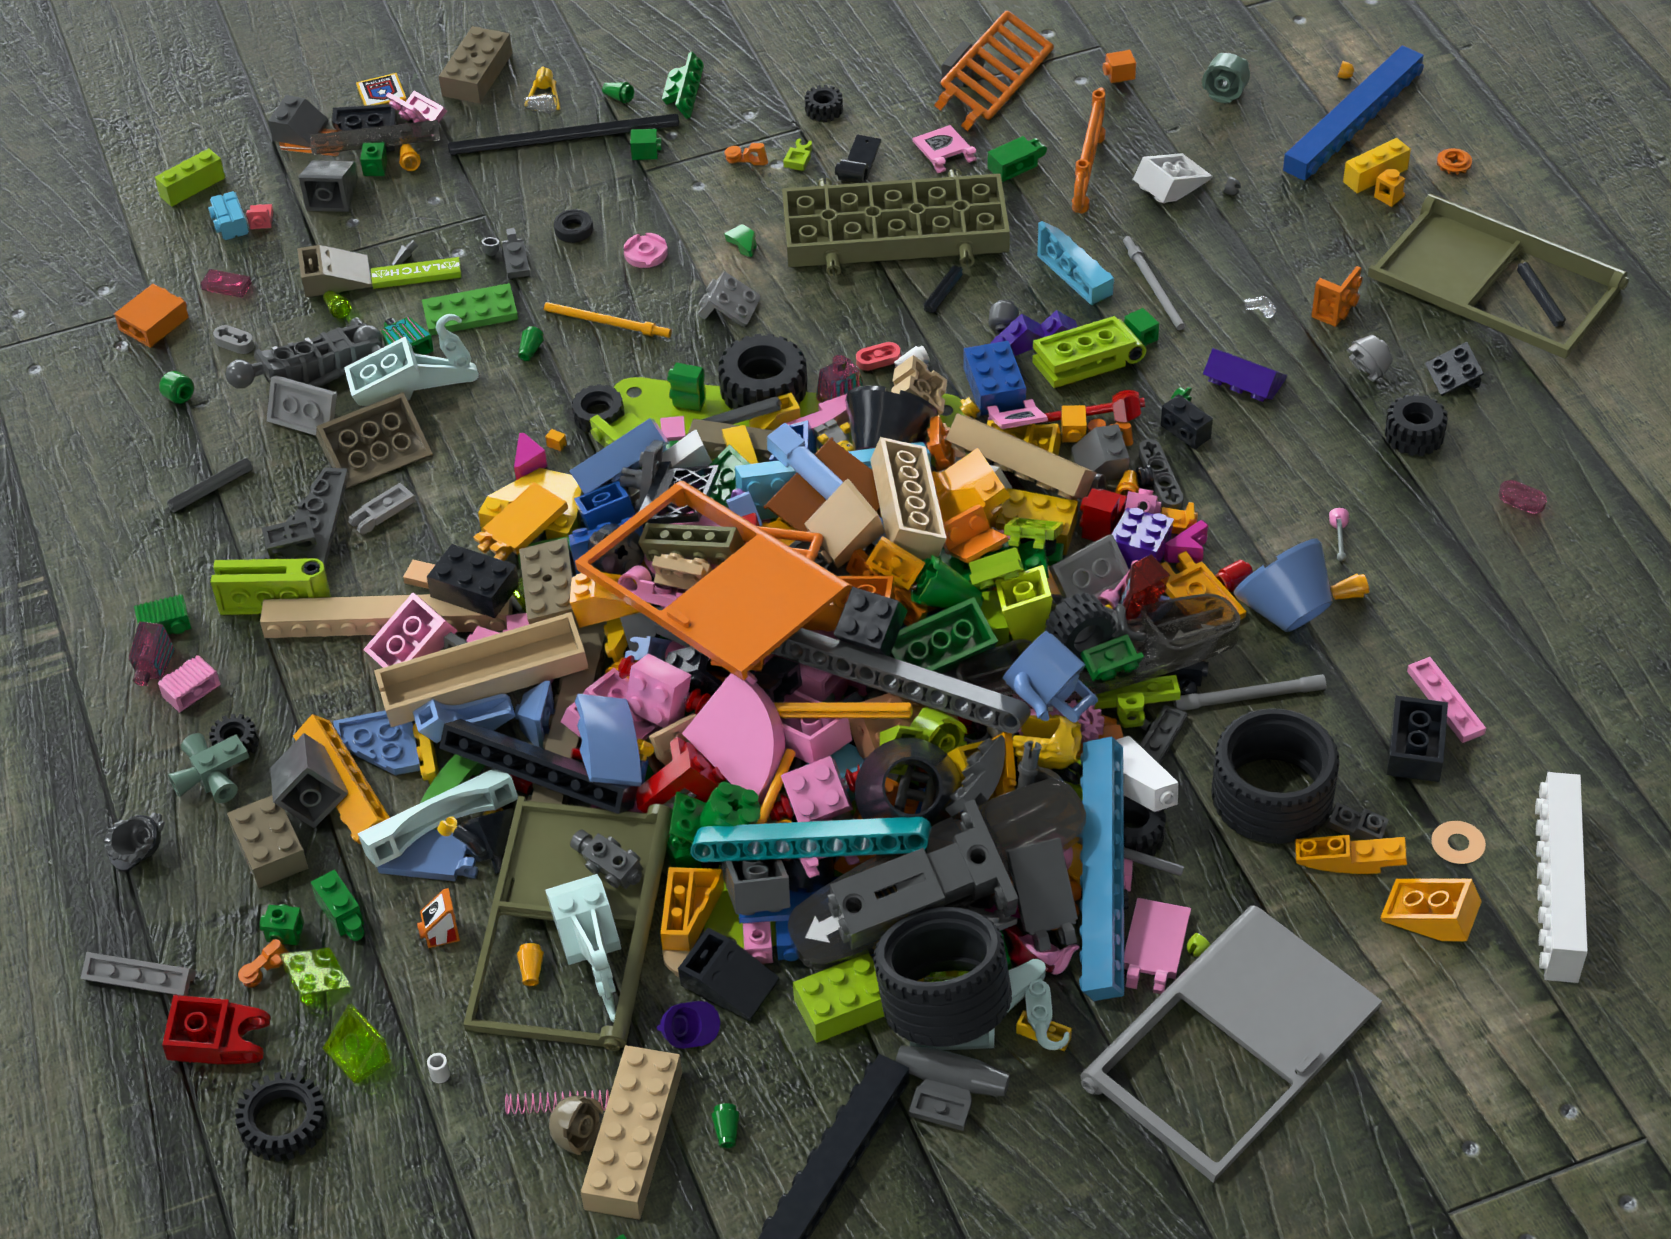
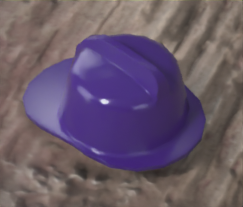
M708 1002L680 1003L672 1006L665 1012L660 1025L657 1026V1030L661 1031L665 1040L675 1048L684 1049L703 1046L711 1043L716 1038L720 1030V1017L718 1011Z

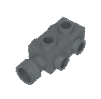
M583 829L578 830L573 835L570 847L582 854L586 861L585 867L593 874L601 872L606 876L604 879L616 889L619 885L627 889L630 884L636 885L640 881L643 868L640 864L641 858L630 849L626 852L610 836L605 838L598 833L593 839L592 835Z

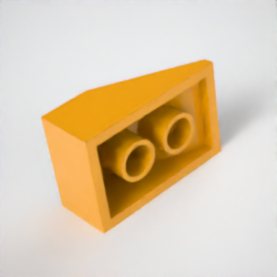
M602 572L617 583L622 576ZM580 573L572 577L570 605L579 628L639 612L584 574Z
M1396 879L1380 918L1382 922L1439 941H1467L1482 901L1472 879Z

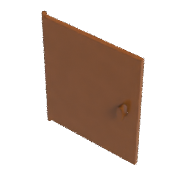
M831 437L814 455L843 482L849 479L877 512L880 509L872 469L833 441L834 438ZM796 473L767 502L764 509L768 508L796 531L806 532V521L821 507L826 499Z

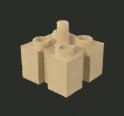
M914 355L894 369V387L891 392L899 394L900 390L915 394L931 403L937 409L939 416L944 413L945 399L941 396L946 393L947 379L934 370L932 372L928 371L927 365Z

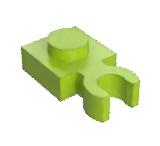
M797 139L796 148L790 147L783 160L784 167L804 171L811 158L812 141H809L806 145H801V139Z

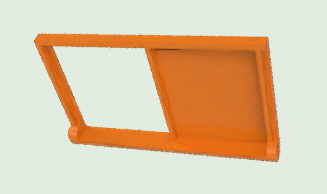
M684 481L674 484L575 561L579 572L743 681L748 677L747 672L831 603L839 608H844L851 589L854 587ZM671 502L678 507L688 505L721 527H737L742 539L747 543L663 610L656 609L591 566L592 563Z

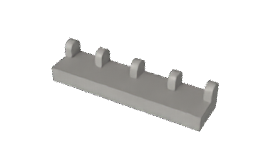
M86 952L81 979L187 996L190 981H194L196 972L189 968Z

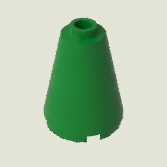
M931 555V559L926 558L924 560L925 565L915 579V582L918 583L916 590L911 588L912 602L948 609L974 597L979 607H982L984 597L978 587L972 585L970 581L938 557Z

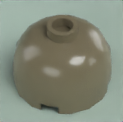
M580 1095L569 1096L561 1100L553 1109L549 1118L550 1135L556 1145L577 1155H581L582 1151H590L595 1146L601 1127L599 1114H603V1108L600 1103L593 1098Z

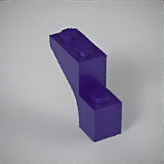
M1058 310L1050 315L1042 324L1021 314L990 343L1009 341L1013 354L1016 356L1032 350L1033 340L1076 328L1077 324L1075 320Z

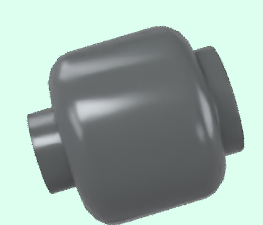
M1005 299L998 300L991 305L988 319L989 327L997 334H1000L1019 316L1017 306L1012 301Z

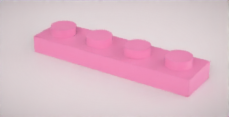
M1431 657L1408 665V674L1429 700L1448 702L1447 724L1462 743L1485 735L1486 727Z

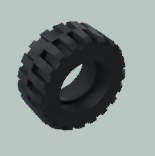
M755 334L754 337H743L741 341L737 340L732 343L731 348L728 347L719 360L720 394L730 409L733 408L734 410L788 393L793 394L799 405L806 395L808 384L804 353L800 348H797L796 344L792 341L787 342V339L782 336L778 338L774 334H767V336ZM765 373L776 375L769 379L750 378L751 376Z

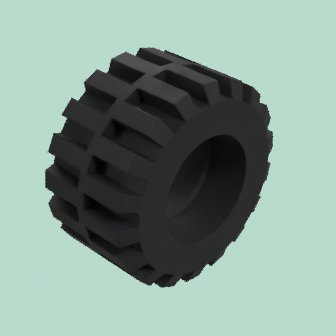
M1404 395L1403 398L1395 399V402L1390 404L1385 426L1387 442L1391 443L1393 449H1399V452L1403 454L1409 453L1410 456H1414V454L1424 456V453L1431 454L1434 450H1438L1444 442L1448 421V413L1444 410V406L1438 404V400L1430 399L1426 395Z
M1083 593L1081 596L1080 594H1075L1072 598L1064 599V602L1055 606L1056 609L1051 611L1049 614L1050 618L1046 620L1045 625L1047 627L1045 631L1053 634L1082 662L1083 660L1080 655L1082 651L1113 640L1114 636L1112 634L1116 632V627L1114 626L1116 622L1113 616L1094 595H1089L1088 593Z
M1124 795V824L1135 823L1142 826L1139 828L1124 826V847L1154 856L1156 850H1160L1162 842H1164L1166 813H1164V809L1154 812Z

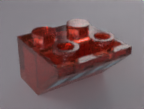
M1152 554L1132 564L1120 592L1119 604L1125 607L1127 621L1135 620L1141 613L1147 610L1150 612L1156 609L1160 604L1159 600L1162 593L1167 588L1166 584L1170 574Z

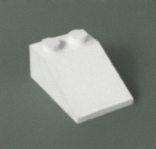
M1183 153L1143 157L1133 180L1139 184L1142 190L1154 195L1155 200L1166 203L1177 201L1210 181L1212 175Z

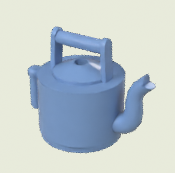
M1047 631L1043 632L1018 657L1002 678L1013 691L1035 710L1037 719L1043 721L1049 720L1047 708L1054 706L1071 722H1077L1082 713L1098 702L1097 697L1078 679L1085 664L1053 634H1049ZM1075 690L1083 699L1072 708L1065 700Z

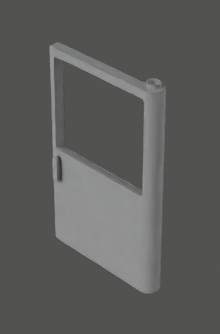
M1252 905L1081 1073V1085L1090 1094H1105L1214 1183L1380 1008L1382 1000L1265 911ZM1181 999L1292 1085L1219 1162L1211 1160L1106 1075Z

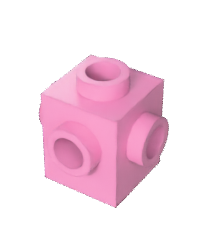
M1139 488V493L1128 492L1125 510L1126 508L1140 509V504L1146 502L1148 507L1144 512L1157 514L1161 511L1162 502L1158 501V496H1153L1154 491Z

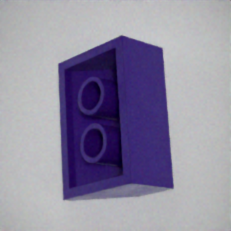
M1212 348L1203 375L1209 377V382L1220 386L1222 382L1230 384V390L1241 394L1243 390L1251 392V398L1262 402L1265 398L1272 400L1287 378L1286 374Z

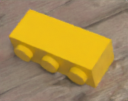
M1395 138L1352 158L1345 163L1343 182L1356 193L1364 191L1376 185L1377 177L1386 169H1396L1399 173L1407 170L1411 149L1398 138Z

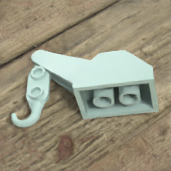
M447 314L442 316L436 323L440 348L447 359L415 354L410 342L406 337H403L344 367L351 395L356 403L361 406H369L404 392L408 401L414 390L475 381L479 374L476 365L471 363L470 353L460 338L444 327L445 323L450 320L461 323L462 319L457 315Z
M598 874L546 889L547 899L568 965L588 960L593 966L592 970L599 996H602L608 1015L614 1023L616 1008L613 992H616L606 954L621 949V945L602 881Z
M1032 959L1016 968L1008 970L1012 989V1002L1007 1012L1025 997L1027 1020L1036 1033L1038 1043L1048 1050L1062 1049L1069 1041V1032H1065L1063 1039L1058 1042L1051 1041L1047 1037V1030L1052 1021L1050 987L1043 981L1046 971L1045 963L1039 959ZM995 1028L975 1040L959 1045L935 1047L910 1041V1046L940 1050L994 1048Z

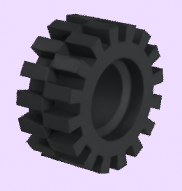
M818 85L817 89L812 87L811 91L808 90L806 92L805 113L808 117L810 116V119L814 120L816 118L817 122L823 119V122H827V119L833 121L834 117H840L839 114H842L843 97L838 88L835 89L834 86L828 88V85H824L821 88V85Z
M231 714L229 719L225 715L222 717V722L217 720L215 722L216 726L212 725L210 728L209 737L212 746L232 735L240 734L243 735L240 741L250 757L249 752L254 754L256 751L255 747L259 745L254 722H251L248 716L244 718L243 714H239L238 718H236L235 714Z

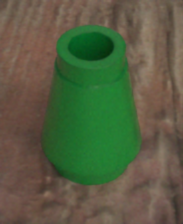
M606 82L602 87L604 95L622 103L630 102L634 97V87L628 82Z
M529 326L522 332L518 357L521 360L530 361L543 343L544 334L539 328Z
M723 1103L716 1105L711 1116L719 1147L724 1149L733 1148L736 1146L740 1112L737 1111V1107L734 1104Z

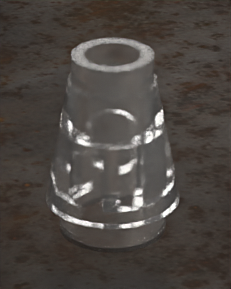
M551 93L526 97L524 105L526 109L550 114L557 109V98L555 95H551Z

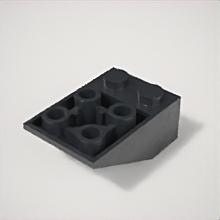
M710 928L705 930L678 967L682 987L751 1021L780 980L776 974L732 939Z

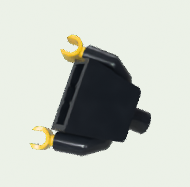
M501 807L496 810L485 811L483 816L462 822L459 826H456L457 820L454 817H448L445 821L440 822L437 830L443 836H450L453 833V837L468 847L477 862L491 859L495 874H497L501 870L514 811L513 808L503 810Z

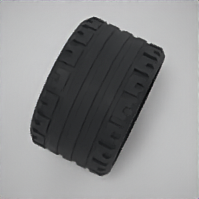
M1260 709L1233 720L1225 728V731L1221 733L1216 747L1211 790L1213 805L1217 809L1216 812L1222 817L1223 822L1227 823L1228 827L1235 830L1236 833L1258 842L1269 844L1291 843L1296 841V839L1310 836L1325 824V820L1329 818L1333 807L1340 762L1339 752L1337 751L1334 739L1318 722L1304 714L1291 710ZM1256 760H1281L1303 769L1310 775L1314 783L1297 792L1273 793L1257 789L1246 783L1239 777L1236 770L1242 765Z
M938 907L922 910L901 919L891 926L881 936L880 941L876 945L874 950V967L884 1016L892 1030L902 1038L926 1046L946 1047L959 1045L985 1035L994 1029L1007 1015V1011L1011 1006L1010 1003L1012 1002V989L1004 941L999 928L987 917L971 910L955 907ZM953 970L969 971L960 977L947 981L918 982V980L928 975Z

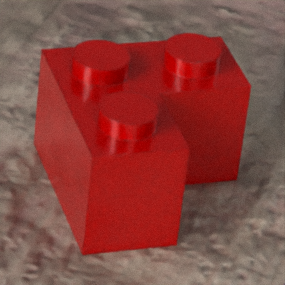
M1092 488L1088 497L1084 496L1080 506V510L1083 511L1079 524L1082 527V538L1096 542L1107 535H1111L1125 512L1127 496L1104 489L1097 490Z

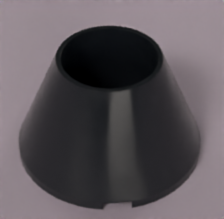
M869 385L855 387L848 391L845 399L854 451L876 448L880 437L906 443L923 442L928 436L927 429L930 428V418L939 414L937 409L925 399L900 390L899 394L888 392L885 386Z
M899 738L882 744L865 759L856 778L855 800L862 819L923 817L931 824L929 838L935 839L948 829L957 816L956 814L951 817L945 808L952 801L950 795L962 787L956 765L941 748L922 739ZM903 765H914L922 768L930 775L935 786V798L929 809L918 814H907L897 810L889 802L885 792V781L887 775L893 769Z

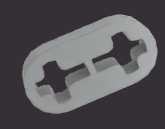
M222 325L213 332L215 343L219 347L240 354L249 353L254 348L252 335L246 331Z

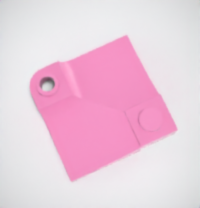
M613 668L586 688L583 694L626 699L629 679H621L619 671ZM575 702L566 709L561 723L581 737L577 727L580 716ZM631 712L637 739L646 740L650 735L661 730L660 726Z

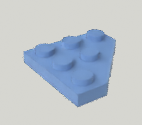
M386 711L333 721L335 730L350 753L394 775L420 771L412 722L391 728Z

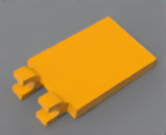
M533 482L483 527L484 532L477 533L473 538L479 543L477 547L481 552L486 554L491 550L496 554L494 558L505 561L512 552L518 555L520 553L519 549L526 548L569 509L568 504L563 499Z
M1186 551L1178 555L1180 563L1176 564V568L1180 573L1175 574L1167 562L1158 565L1160 573L1156 575V578L1162 583L1161 588L1199 631L1203 630L1200 625L1224 629L1246 617L1247 611L1202 561L1195 564Z

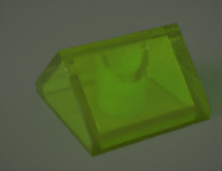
M348 1004L323 1046V1050L355 1084L361 1082L388 1063L390 1057L385 1039L353 1004Z

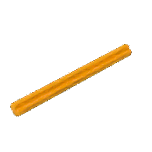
M774 703L780 718H911L913 712L911 703Z

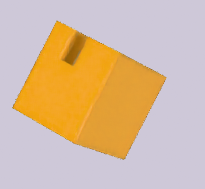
M551 429L545 436L546 444L550 448L561 452L564 446L567 445L564 433Z

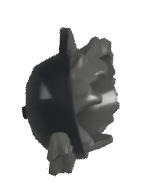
M152 813L151 816L136 815L129 817L128 820H120L114 823V827L108 828V833L104 840L107 844L104 847L107 849L111 863L121 871H129L140 861L151 857L160 845L161 831L165 825V821H162V815Z

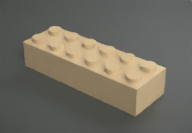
M958 413L946 437L947 441L952 442V448L968 454L978 448L988 463L992 464L995 461L993 466L1000 467L1001 470L1011 473L1015 470V476L1031 482L1037 480L1036 485L1055 492L1058 489V495L1070 500L1077 501L1078 498L1083 499L1084 496H1087L1097 474L1083 466Z
M880 437L870 461L886 539L921 560L931 559V555L938 557L947 538L926 447Z
M625 1045L581 1189L584 1210L640 1220L682 1075L680 1054Z

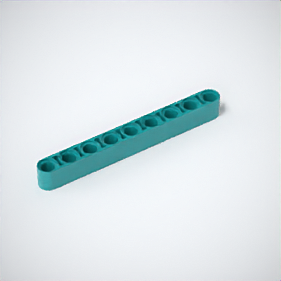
M923 817L705 826L696 832L691 846V855L700 862L911 853L921 848H924V850L927 848L931 824Z

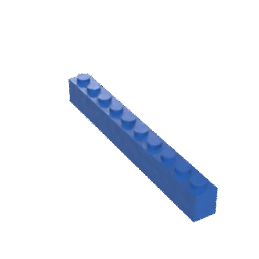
M1403 45L1397 49L1285 153L1283 171L1304 181L1311 175H1314L1323 163H1327L1330 157L1335 152H1339L1341 147L1347 141H1350L1357 131L1362 130L1365 124L1370 119H1374L1377 113L1382 108H1385L1391 99L1397 97L1405 86H1409L1411 81L1422 73L1424 55Z

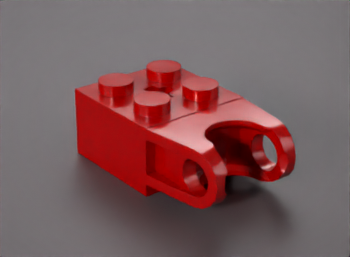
M173 995L162 1043L166 1059L221 1065L259 1062L263 1059V1048L242 1038L251 1030H258L269 1026L271 1016L262 1009L231 1003L229 999Z

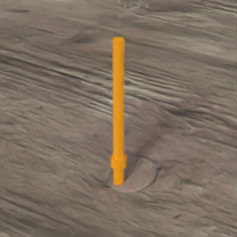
M548 302L544 305V311L639 331L643 335L651 337L657 335L670 338L672 334L671 329L656 326L655 323L651 322L640 323Z

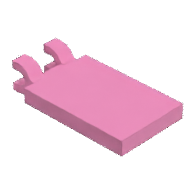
M1137 898L1124 951V969L1128 970L1126 987L1137 989L1140 972L1155 975L1153 993L1162 994L1165 991L1167 978L1176 979L1191 908Z

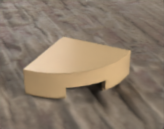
M662 950L665 966L675 976L679 977L678 967L690 951Z

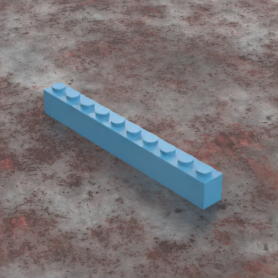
M1112 736L1083 742V753L1080 756L1083 766V777L1080 779L1083 790V801L1080 803L1083 815V825L1080 827L1083 850L1080 851L1082 862V875L1080 876L1082 887V900L1080 901L1082 925L1080 926L1082 950L1079 956L1082 964V976L1079 979L1082 992L1093 1001L1124 996L1123 746Z

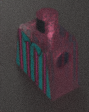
M836 355L832 359L833 364L820 370L816 399L820 403L845 395L855 387L864 386L859 369L849 358L843 355Z
M140 621L138 623L129 655V661L136 672L133 682L137 685L147 686L150 678L161 679L173 656L175 648L162 624Z

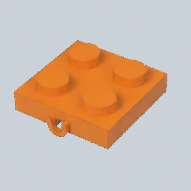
M940 416L931 417L930 428L927 429L930 442L927 443V448L931 453V457H935L936 469L939 472L955 464V450L951 447L952 443L946 440L949 430L945 429Z

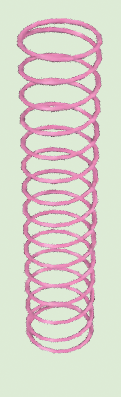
M608 1089L606 1090V1104H605V1108H603L602 1098H601V1090H599V1100H598V1102L600 1103V1101H601V1106H602V1108H603L604 1111H605V1109H606V1107H607V1104H608L607 1097H608V1100H609V1092H608ZM592 1090L591 1098L594 1099V1094ZM540 1092L538 1112L540 1110L541 1103L543 1113H546L548 1105L550 1112L552 1113L549 1102V1093L547 1092L546 1110L544 1112ZM554 1092V1106H553V1109L555 1108V1102H556V1105H557L556 1092ZM511 1093L510 1103L508 1094H506L505 1109L507 1115L510 1112V1107L512 1108V1112L515 1115L517 1113L518 1105L521 1114H523L525 1111V1105L529 1113L526 1093L523 1113L521 1112L519 1094H517V1107L515 1113L513 1111ZM532 1093V1105L530 1113L532 1112L533 1105L535 1112L538 1113L535 1108L534 1093Z

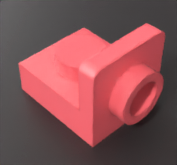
M272 204L250 205V210L246 212L249 228H272Z

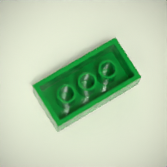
M973 597L901 629L890 657L944 674L992 652L998 640L976 599Z

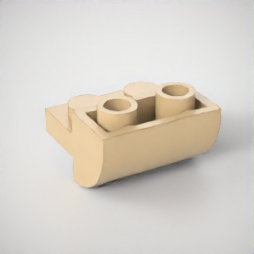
M677 553L661 554V557L654 556L652 563L656 572L655 584L684 590L690 589L713 570L708 561L704 559L694 558L693 560H688Z

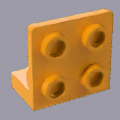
M882 536L872 550L866 564L876 574L894 576L895 586L909 590L924 567L925 562Z

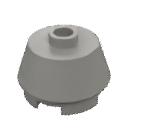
M1374 335L1353 341L1352 346L1347 349L1349 353H1352L1349 358L1359 371L1368 373V380L1372 382L1379 377L1382 378L1393 361L1389 346L1382 339L1379 340Z

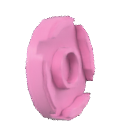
M646 233V236L634 235L624 244V257L626 261L632 266L639 268L657 266L666 259L668 254L665 239L653 233Z

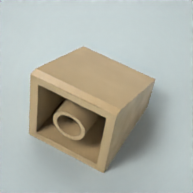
M849 479L845 480L805 523L808 532L823 535L824 540L821 545L822 551L820 554L828 564L833 562L837 568L850 560L854 550L860 548L863 550L885 533L879 515Z

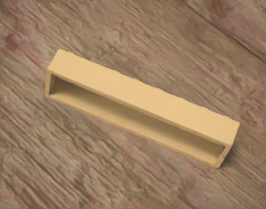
M572 612L380 668L374 670L392 728L415 721L413 711L432 699L446 705H460L498 694L509 693L542 683L545 680L549 681L589 668Z

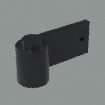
M857 134L848 158L842 159L840 163L837 162L835 175H838V180L866 183L880 147L881 139Z

